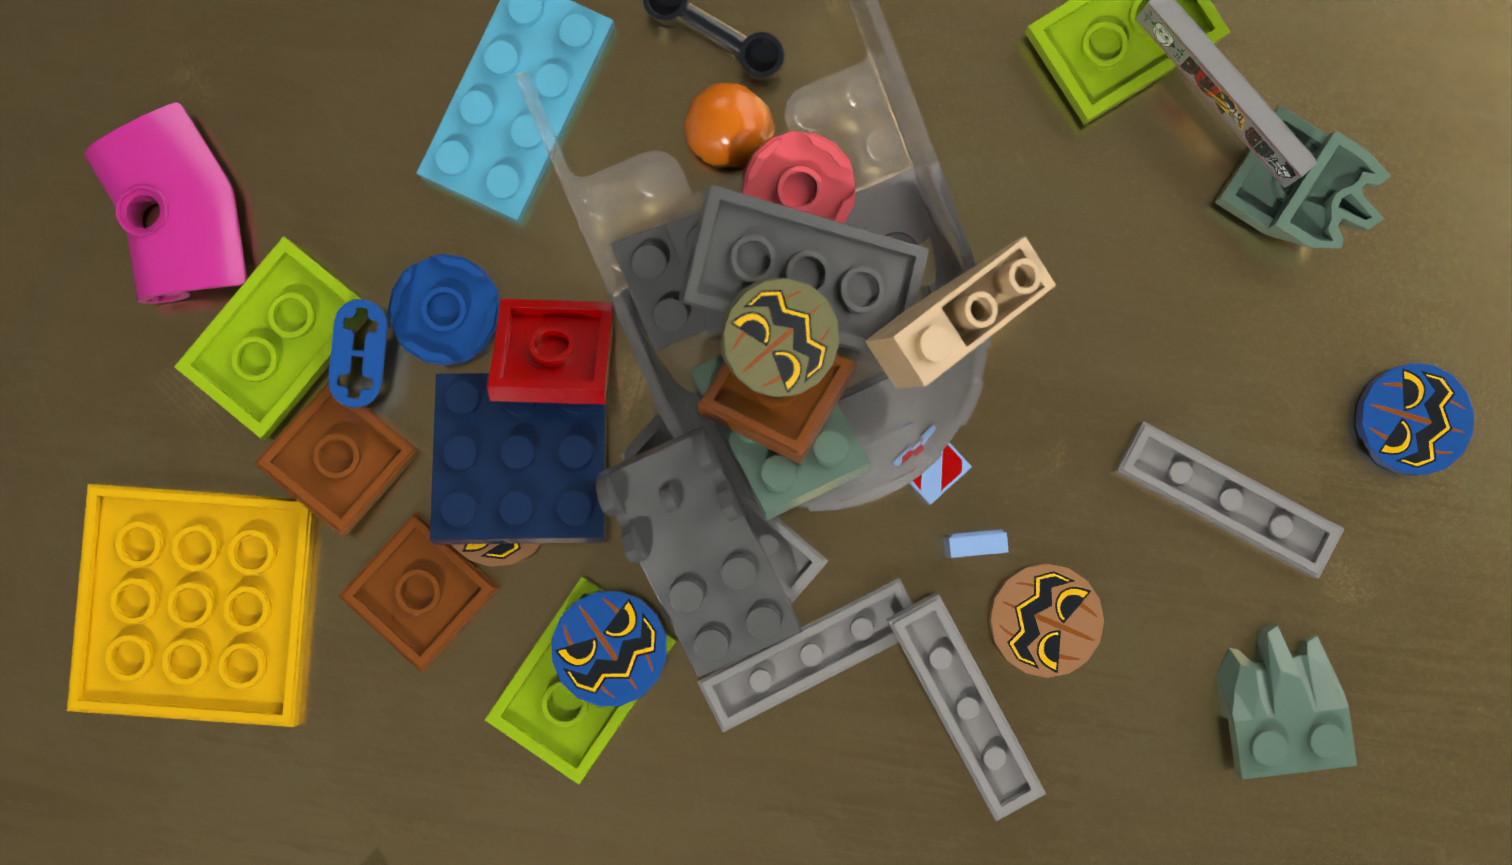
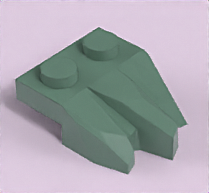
M1279 105L1274 112L1315 157L1317 164L1304 176L1284 188L1256 155L1248 149L1215 200L1216 204L1268 236L1309 248L1342 249L1344 238L1338 227L1339 224L1363 232L1385 219L1364 197L1362 188L1364 186H1380L1391 175L1368 150L1337 130L1327 135L1284 106Z
M1272 622L1257 631V660H1249L1238 649L1228 648L1216 676L1222 717L1228 719L1236 777L1244 780L1357 766L1349 706L1340 682L1317 635L1302 640L1299 653L1292 655L1278 625Z

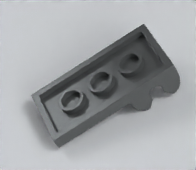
M710 185L705 189L678 302L724 315L726 308L737 294L760 279L785 277L811 285L828 300L838 320V348L855 350L856 354L862 358L877 360L865 341L917 303L929 249Z
M704 426L698 427L598 473L596 491L600 506L609 517H616L621 528V541L626 557L632 564L639 563L697 677H701L801 633V623Z

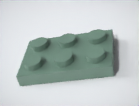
M722 355L690 369L691 378L701 397H703L725 360ZM838 404L834 407L801 465L715 422L766 521L870 472L871 463Z

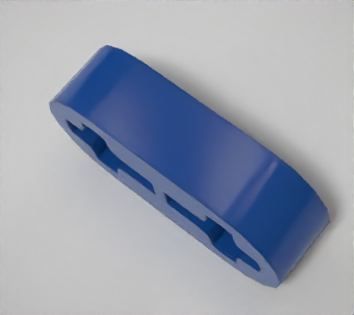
M366 299L351 300L345 303L338 310L333 327L328 378L329 390L338 402L351 408L363 407L371 403L380 393L383 384L388 320L384 310L378 304ZM358 308L368 309V318L378 322L377 332L372 331L366 334L364 350L354 349L355 331L345 328L346 318L356 317ZM353 356L363 357L362 374L367 378H372V387L362 389L357 398L350 396L348 386L340 385V376L347 375L352 370Z

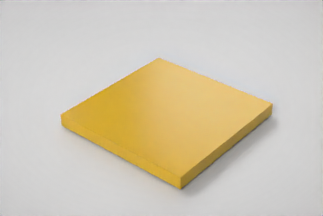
M88 484L67 711L284 727L299 725L316 516L294 498Z

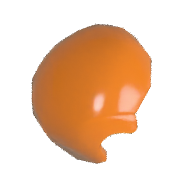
M718 83L708 86L690 102L683 125L689 147L697 156L702 158L703 162L717 168H746L753 152L769 138L773 137L775 131L771 111L766 103L748 87L736 83Z

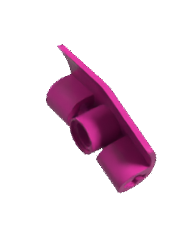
M174 102L140 116L96 140L85 150L84 156L116 207V217L119 225L127 232L138 303L157 304L174 302L188 298L190 296L189 291L242 286L245 283L247 272L232 185L181 104ZM158 204L160 216L157 222L148 228H144L142 221L145 210L151 205Z

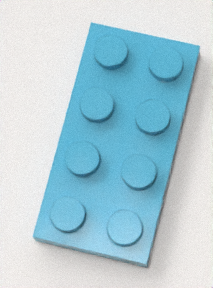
M500 0L416 174L428 182L521 224L615 28L614 20L571 0Z

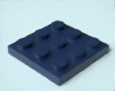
M489 373L436 374L430 541L434 545L606 542V514L603 512L598 500L596 479L598 473L606 470L607 395L606 405L490 401L487 388Z

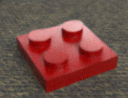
M501 299L487 385L490 401L606 405L615 318L614 303L601 301Z

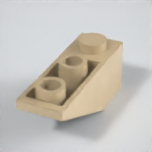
M1026 236L1020 237L909 307L865 342L896 389L925 387L1050 291L1056 284Z

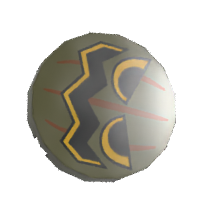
M785 277L760 279L737 294L726 308L722 320L721 355L732 375L755 392L773 397L799 395L818 384L834 363L839 346L838 320L828 300L809 284Z

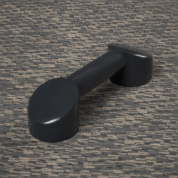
M643 0L646 11L657 23L665 26L683 24L739 57L744 71L752 79L759 81L769 80L776 76L784 65L785 52L778 38L770 33L757 32L747 37L691 4V0Z

